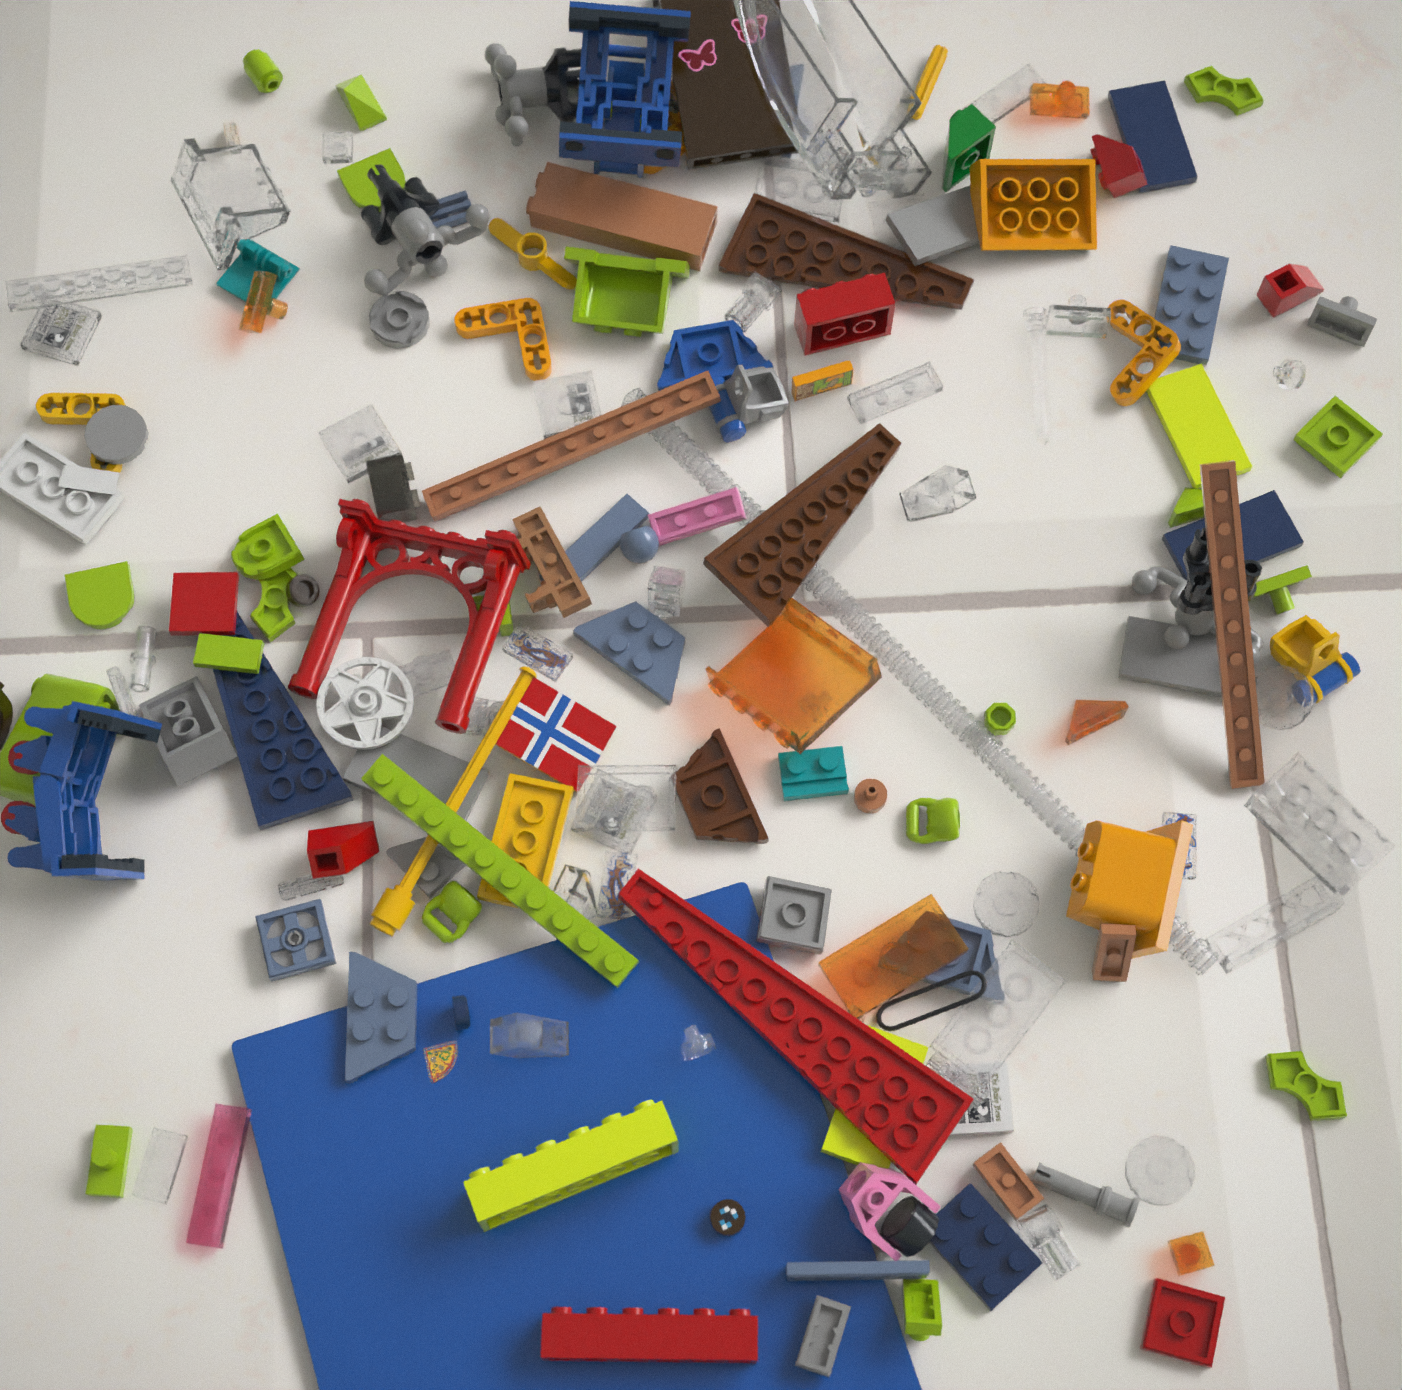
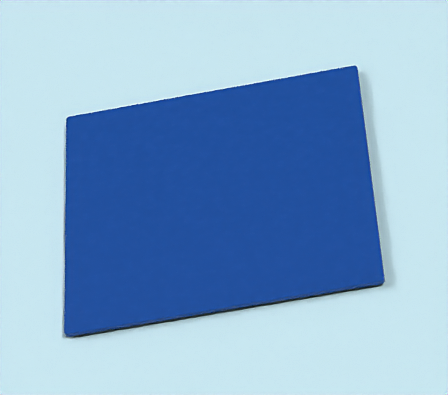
M739 882L685 899V901L773 960L769 945L756 942L759 916L746 883ZM636 915L598 927L639 960V963L618 988L559 940L417 983L416 1051L402 1058L392 1060L389 1065L379 1070H372L357 1078V1081L353 1083H346L347 1006L233 1042L232 1052L319 1390H922L884 1280H786L787 1262L877 1261L870 1239L860 1232L850 1220L847 1206L844 1205L838 1190L848 1178L843 1160L821 1152L830 1122L820 1093ZM452 996H466L470 1016L469 1029L456 1030ZM456 1045V1055L451 1068L442 1077L433 1081L426 1052ZM647 1100H653L654 1103L663 1101L678 1138L679 1152L486 1232L483 1231L477 1221L463 1183L470 1179V1173L484 1167H489L490 1171L503 1166L502 1161L515 1154L522 1153L523 1157L535 1153V1147L544 1142L555 1140L557 1144L569 1139L568 1134L578 1128L588 1126L589 1130L601 1126V1120L610 1115L621 1113L623 1117L635 1112L634 1107ZM725 1199L738 1202L745 1211L744 1227L738 1234L729 1237L718 1234L713 1229L710 1221L714 1205ZM817 1295L851 1306L829 1378L795 1366ZM551 1307H571L572 1313L586 1314V1308L588 1307L608 1308V1314H622V1308H643V1314H658L659 1308L679 1309V1315H693V1309L699 1308L715 1309V1315H729L730 1309H749L750 1316H758V1362L543 1361L541 1359L542 1313H551Z

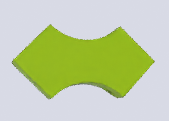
M1213 66L1185 75L1184 83L1197 104L1201 102H1217L1230 108L1236 116L1261 107L1264 102L1263 97L1251 78H1229L1220 74Z
M291 567L273 577L259 580L262 587V596L258 607L250 614V618L270 643L296 624L290 613V601L286 595L287 583L293 577L298 576Z
M1302 1051L1269 1053L1265 1056L1271 1090L1285 1091L1296 1097L1306 1108L1310 1121L1343 1119L1347 1117L1341 1082L1326 1080L1313 1072L1306 1063Z

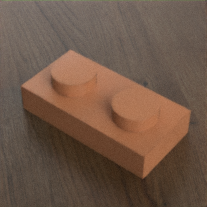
M1100 925L1092 967L1093 980L1127 982L1136 939L1135 925Z
M1001 1142L972 1164L1015 1221L1044 1200V1197Z

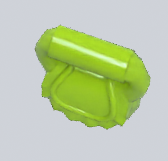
M918 798L911 801L906 806V836L911 841L919 844H929L936 841L947 842L958 839L960 836L958 801L954 798H942L939 800ZM919 806L927 807V834L919 836Z
M451 881L445 885L438 896L434 897L425 906L422 914V923L443 943H452L464 935L470 923L480 914L482 904L459 882ZM435 908L440 909V912H443L452 920V923L457 925L454 933L431 913Z

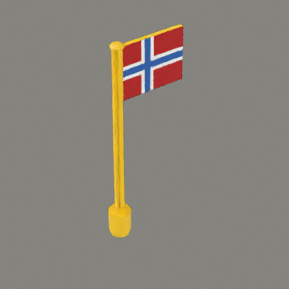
M520 667L519 670L521 672L445 804L454 812H457L494 745L557 782L573 786L574 792L579 794L617 726L538 680L535 671L530 667ZM429 835L425 838L399 886L395 885L393 889L386 887L371 913L373 918L369 924L388 936L393 937L396 930H401L416 904L411 900L413 895L411 891L439 844Z

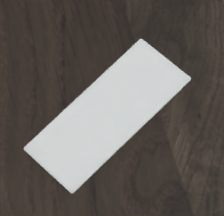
M65 464L58 486L114 495L120 473Z

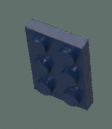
M971 1183L936 1214L939 1218L938 1227L929 1242L930 1245L990 1312L1043 1263Z

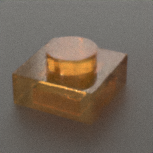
M1203 1231L1167 1242L1178 1276L1215 1266Z

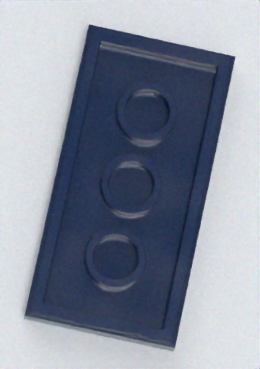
M1165 80L1109 90L1108 99L1122 142L1134 148L1141 161L1148 183L1138 188L1139 193L1196 183L1198 176Z
M1275 490L1239 504L1244 561L1255 560L1258 563H1262L1302 547L1304 541ZM1205 518L1168 532L1162 537L1166 548L1186 581L1187 572L1183 562V555L1186 548L1192 544L1197 529L1200 528L1202 532V528H1205Z

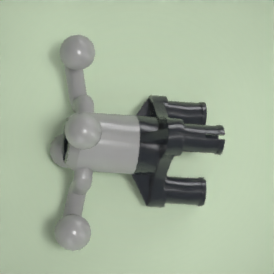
M493 43L485 49L484 57L486 62L490 64L491 73L498 84L501 103L496 109L495 117L501 125L505 126V131L511 137V142L514 146H520L523 143V137L528 132V122L523 118L522 108L548 106L560 121L574 122L576 120L578 102H571L568 98L567 89L579 87V79L577 78H580V69L569 70V68L580 67L582 49L566 50L565 47L555 48L554 53L545 66L516 70L517 63L515 59L507 55L506 49L501 44Z
M375 165L379 175L371 167L367 176L378 190L377 194L382 208L380 213L376 205H368L362 210L361 217L371 229V236L376 244L387 245L397 239L404 250L397 257L399 269L387 279L386 274L380 269L369 270L364 277L365 287L378 295H387L409 277L412 267L418 263L424 264L425 270L429 275L433 277L442 276L448 268L446 258L441 255L443 247L447 244L459 245L483 234L488 227V209L482 204L471 205L466 211V220L471 226L456 233L450 226L436 228L429 217L439 210L440 203L433 193L427 191L420 178H410L406 181L403 189L397 181L392 180L383 165Z
M1200 528L1197 529L1192 544L1186 548L1183 555L1187 581L1175 573L1158 566L1151 567L1148 570H1140L1132 578V587L1139 594L1153 592L1156 587V579L1175 588L1170 594V601L1177 608L1175 620L1178 625L1168 627L1164 633L1165 643L1172 649L1186 647L1190 638L1189 634L1204 635L1211 632L1216 635L1206 528H1202V532ZM1255 560L1244 561L1248 602L1255 595L1257 590L1256 582L1262 573V566ZM1251 628L1255 666L1260 660L1263 640Z

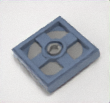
M321 899L255 916L267 972L271 982L337 964Z

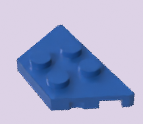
M734 320L674 330L670 341V348L664 360V368L657 383V390L660 391L707 370L711 378L723 377L726 381L731 378L737 365L742 364L746 370L763 366L765 368H772L773 363L769 359L766 361L758 352L757 345L743 334L742 329Z

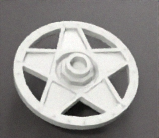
M375 657L355 658L340 664L326 676L317 695V714L323 729L337 743L358 750L379 748L396 739L409 724L414 710L413 690L405 674L394 664ZM359 666H375L362 680L346 672ZM392 674L404 686L407 699L388 692ZM332 684L341 700L324 712L325 697ZM402 718L392 731L380 738L382 720ZM355 725L361 741L345 738L334 729Z

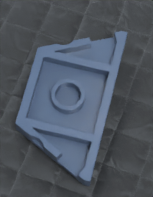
M636 601L575 627L573 630L575 637L667 705L672 703L680 661L685 646V637Z
M926 911L915 922V925L903 934L889 952L879 959L877 968L930 984L940 982L966 971H979L987 980L986 991L979 999L1002 1005L1005 999L998 975L997 959L994 956L991 930ZM971 975L941 987L973 996L980 991L982 981L979 977Z
M349 952L346 1083H353L357 1081V1078L372 1070H379L389 1065L392 1060L402 1058L416 1051L417 982L363 955Z

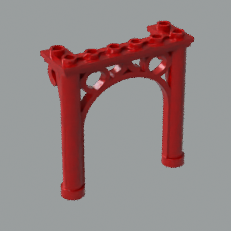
M339 499V512L343 519L336 533L337 546L342 548L338 566L297 673L292 674L288 689L299 696L317 699L318 691L327 676L350 613L357 600L369 588L383 580L401 575L433 577L455 588L463 596L468 606V631L435 720V724L446 731L465 734L470 722L468 715L519 573H524L525 569L529 570L531 565L517 536L507 530H498V532L486 530L485 538L468 539L456 532H447L445 534L436 532L434 529L423 525L418 526V528L407 526L405 523L395 519H391L389 522L379 520L373 513L370 505L360 499H352V501ZM391 548L400 551L398 559L393 563L382 566L376 561L378 553L383 549ZM407 549L424 552L417 557H410L409 562ZM442 556L458 559L451 567L452 573H450L451 570L448 565L442 563ZM368 561L374 570L361 578ZM473 566L483 569L484 575L476 582L464 584L460 580L461 572L467 567ZM485 591L478 610L472 595Z

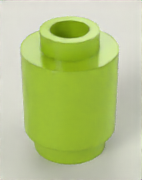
M254 49L244 56V71L260 92H273L280 87L283 74L266 52Z

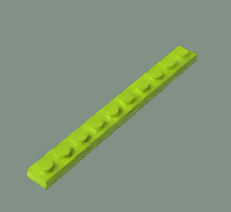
M384 754L363 775L361 780L616 988L623 983L639 963L638 959Z

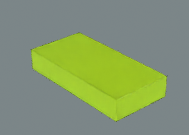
M199 633L193 664L195 667L259 674L264 642L257 639Z

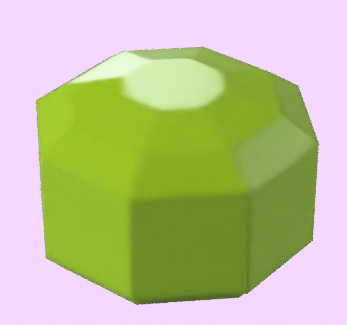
M993 703L985 711L984 726L993 735H1007L1016 724L1015 710L1007 703Z

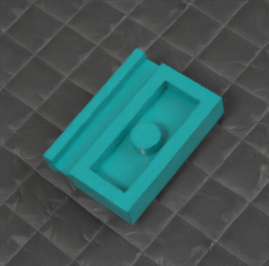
M843 746L778 753L784 801L848 794L849 787L847 784Z

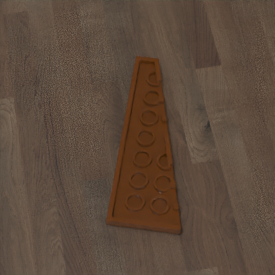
M757 193L753 194L718 265L719 271L727 274L817 288L828 287L838 281L848 282L857 280L867 274L877 275L885 273L895 300L962 310L974 283L972 278L929 261L915 266L904 251Z
M879 423L704 557L703 565L769 628L889 465L902 443Z

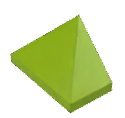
M362 74L335 85L360 131H364L387 120L386 115Z
M1185 487L1168 521L1170 528L1205 518L1202 489Z

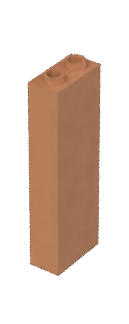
M547 162L544 172L538 173L535 183L536 193L534 197H529L526 206V214H529L531 227L655 260L656 258L687 261L690 269L700 271L716 228L718 207Z

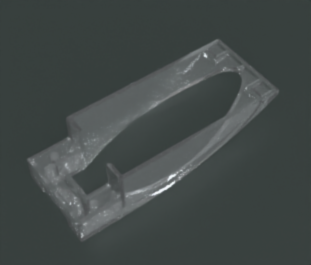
M733 0L748 50L765 92L787 135L828 200L851 199L856 191H859L862 197H871L877 190H886L893 198L914 197L932 174V171L904 131V127L922 102L854 1L803 0L833 60L847 98H838L774 0ZM851 112L857 126L863 151H854L840 130Z

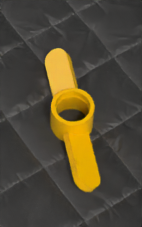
M494 218L490 221L489 232L518 254L519 263L524 269L529 271L541 270L566 289L576 288L577 278L548 256L547 242L542 235L534 232L523 235L500 218ZM529 248L542 250L534 256L524 254Z

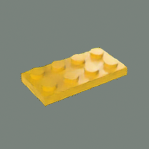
M510 773L491 842L549 888L574 792L573 786ZM481 878L477 893L478 900L518 908Z

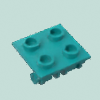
M241 239L237 244L240 255L216 282V285L265 313L300 268L253 240Z

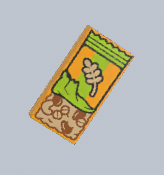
M847 360L794 376L791 387L794 401L851 385L854 371L851 361Z

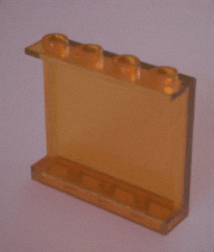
M791 598L776 621L769 628L767 627L718 673L710 666L705 670L710 680L708 686L718 697L725 696L730 700L731 705L740 714L746 712L750 715L758 728L762 731L768 729L772 732L780 745L786 749L791 747L801 754L881 679L882 675L877 658Z

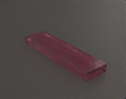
M215 1104L186 1240L188 1244L223 1249L252 1112L249 1108Z

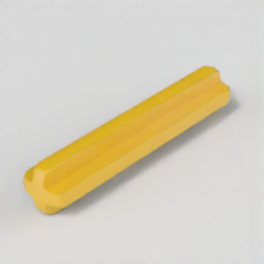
M940 45L933 47L907 107L906 115L909 118L919 120L922 117L947 58L948 49L946 47H941Z

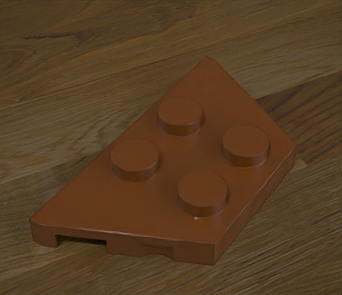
M718 728L713 731L710 739L692 754L688 763L671 777V783L696 840L768 843V835L722 732Z

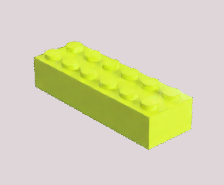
M647 1100L634 1107L635 1112L623 1117L621 1113L610 1115L601 1120V1126L589 1130L588 1126L578 1128L568 1134L569 1139L557 1144L555 1140L544 1142L535 1147V1153L523 1157L522 1153L515 1154L502 1161L503 1166L491 1171L489 1167H484L470 1173V1179L463 1183L477 1221L483 1231L486 1232L679 1152L678 1138L663 1101L654 1103L653 1100Z

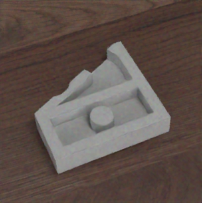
M426 837L391 847L386 853L406 873ZM438 844L416 885L430 899L466 865Z

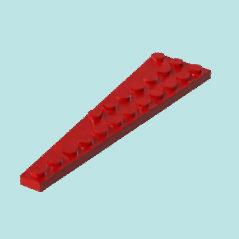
M638 868L619 892L618 898L909 1180L917 1185L972 1104L974 1098Z

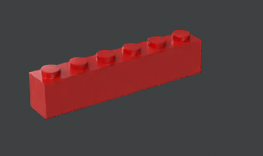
M551 1307V1313H542L541 1359L543 1361L757 1363L758 1316H750L749 1309H730L729 1315H715V1309L699 1308L693 1309V1315H679V1309L659 1308L658 1314H643V1308H622V1314H608V1308L588 1307L586 1308V1314L572 1313L571 1307Z

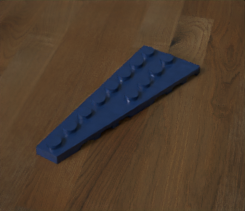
M238 612L236 615L235 635H220L255 639ZM264 653L262 654L259 674L213 669L260 830L354 800L350 789L345 784Z

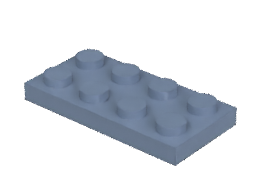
M1170 245L1154 319L1177 334L1181 350L1175 359L1207 366L1229 257ZM1157 336L1156 340H1158L1161 348L1164 346L1169 348L1172 345L1171 342L1168 344L1162 342Z

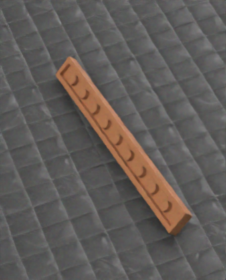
M707 370L422 490V494L434 522L721 402L720 395Z
M1234 460L1200 464L1230 786L1232 789L1265 785L1236 464Z

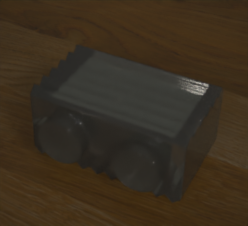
M402 453L367 460L366 465L378 519L388 522L391 519L401 522L416 520L415 508H420L421 505L417 489L411 490L409 481L415 480L411 462L405 463Z

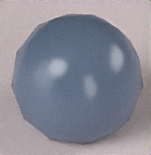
M649 526L625 532L620 539V550L624 557L630 562L637 564L652 560L659 548L658 536Z

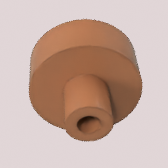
M870 778L861 781L857 785L854 793V802L861 811L876 813L885 806L887 789L882 782Z

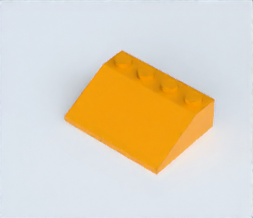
M979 159L970 165V193L981 251L1097 249L1095 159Z

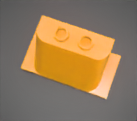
M1098 820L1087 823L1083 842L1078 848L1077 855L1079 860L1076 873L1073 875L1070 883L1072 891L1066 917L1100 930L1101 924L1135 925L1136 939L1131 959L1167 951L1193 825L1181 820L1144 832Z

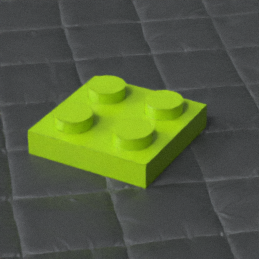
M1335 395L1295 435L1293 440L1341 479L1380 440L1383 433Z

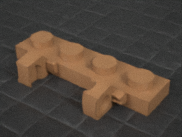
M541 506L512 519L519 533L517 538L528 560H533L543 579L540 582L541 586L531 594L525 593V598L532 612L535 613L548 607L554 608L557 606L563 618L592 605L588 593Z

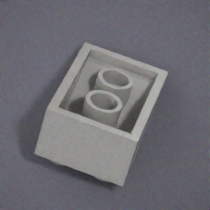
M197 676L139 704L145 719L162 723L156 745L178 786L192 781L198 776L238 757Z

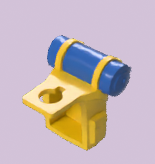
M1307 615L1288 624L1273 635L1270 640V651L1273 658L1285 670L1288 669L1298 680L1292 686V692L1296 701L1305 708L1314 703H1319L1323 697L1343 684H1348L1361 672L1357 660L1348 652L1340 653L1338 649L1340 635L1337 632L1331 634L1316 619H1311Z

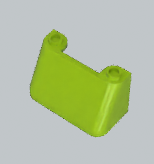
M48 673L38 677L32 685L31 696L0 752V796L13 801L29 802L36 807L33 776H40V773L38 772L33 775L18 773L11 768L8 761L9 751L15 743L23 740L32 741L43 735L51 737L53 735L42 729L29 726L25 722L24 714L28 708H63V706L71 705L72 701L120 711L117 699L111 689L96 683Z

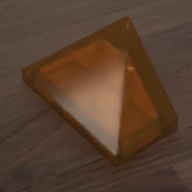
M1076 700L1065 742L1067 745H1070L1124 718L1129 707L1126 701Z

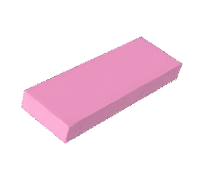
M735 487L649 514L648 518L651 528L658 536L659 546L744 520L746 515L739 489Z

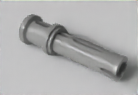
M1040 1162L1032 1180L1033 1184L1093 1207V1212H1096V1215L1102 1216L1105 1214L1120 1220L1128 1228L1131 1226L1140 1201L1137 1197L1130 1199L1115 1193L1110 1186L1096 1187L1042 1165Z

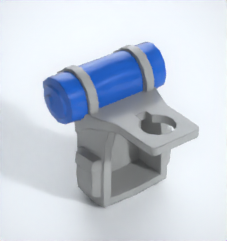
M741 364L736 366L731 378L726 381L723 377L712 378L720 395L721 402L709 406V409L715 420L716 429L726 443L742 438L746 433L745 424L758 420L763 422L779 418L788 407L789 402L783 385L773 367L765 368L763 366L745 370Z

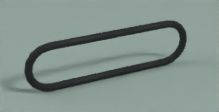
M970 970L884 1003L878 1009L876 1015L877 1023L885 1031H896L975 1001L985 993L987 980L979 971ZM974 975L982 981L980 991L966 999L895 1026H886L881 1020L883 1011L896 1003L967 976Z

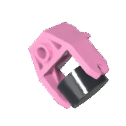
M860 1162L838 1189L844 1205L847 1206L850 1220L855 1224V1227L895 1261H898L902 1256L900 1253L905 1257L916 1255L930 1242L936 1232L939 1218L935 1214L941 1206L906 1176L894 1169H885ZM899 1193L912 1194L913 1196L905 1197L890 1210L883 1221L879 1235L875 1223Z

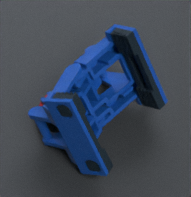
M570 1L569 32L583 33L576 123L560 121V158L594 161V174L599 175L600 172L637 175V178H643L644 166L679 167L682 132L667 130L674 41L688 42L691 11ZM610 34L647 37V47L609 44ZM608 57L646 59L645 76L643 77L644 63L609 60L608 79L606 82ZM611 101H612V116H611V120H609V119H610V114H611ZM640 116H642V117H641V130H640V132H639V129H640Z
M72 701L71 705L63 706V708H28L24 714L25 722L29 726L42 729L53 735L52 737L43 735L32 741L23 740L15 743L9 751L8 761L11 768L18 773L28 775L40 773V776H33L36 807L29 802L12 801L3 808L1 822L8 832L23 835L29 841L40 843L11 849L7 856L9 864L17 868L44 870L52 874L53 877L100 881L145 879L144 859H108V855H102L99 811L95 800L117 734L158 743L162 723L117 710Z

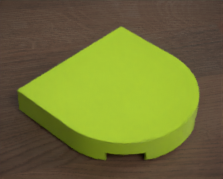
M391 148L337 170L338 177L348 196L357 207L365 208L368 205H376L381 212L382 206L377 194L378 190L367 176L371 167L379 175L375 165H383L392 180L397 181L404 189L406 183L405 175Z
M278 513L244 531L238 537L239 542L231 552L232 561L238 572L246 578L255 580L273 577L305 560Z
M127 561L64 574L71 611L80 622L91 628L108 629L120 624L134 605V589L130 565Z

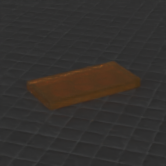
M930 894L819 961L818 966L847 1011L859 1019L964 955L969 949L933 895Z

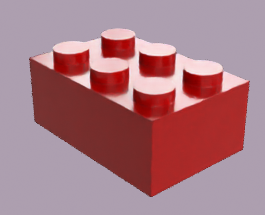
M885 273L877 275L867 274L857 280L848 282L838 281L828 287L820 289L810 288L796 294L794 326L804 356L891 335L896 303Z

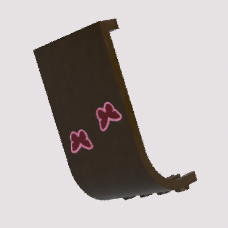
M652 0L653 7H657L660 4V9L691 11L688 42L674 41L672 76L686 150L687 170L803 153L805 138L780 1Z

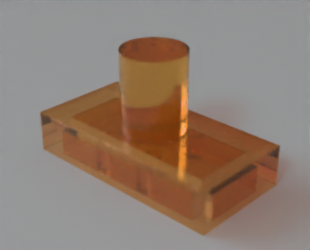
M1063 81L1060 85L1032 83L1030 86V115L1087 119L1090 114L1089 87L1075 86L1071 81Z
M254 271L239 330L261 334L266 315L279 320H283L286 316L288 304L271 297L277 278L276 274L268 271Z

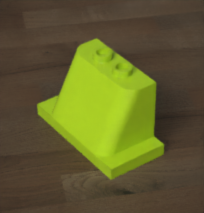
M565 246L564 259L570 264L579 265L572 316L573 323L594 326V332L612 334V328L623 329L624 335L632 337H642V332L664 333L673 277L689 278L690 265L687 261L656 258V260L636 258Z

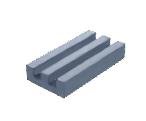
M466 190L437 199L440 203L439 210L429 217L431 221L438 219V221L433 222L436 228L441 226L455 227L467 223L466 212L449 217L451 214L463 210L467 211L471 206Z

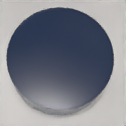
M452 996L456 1030L469 1029L470 1016L466 996Z

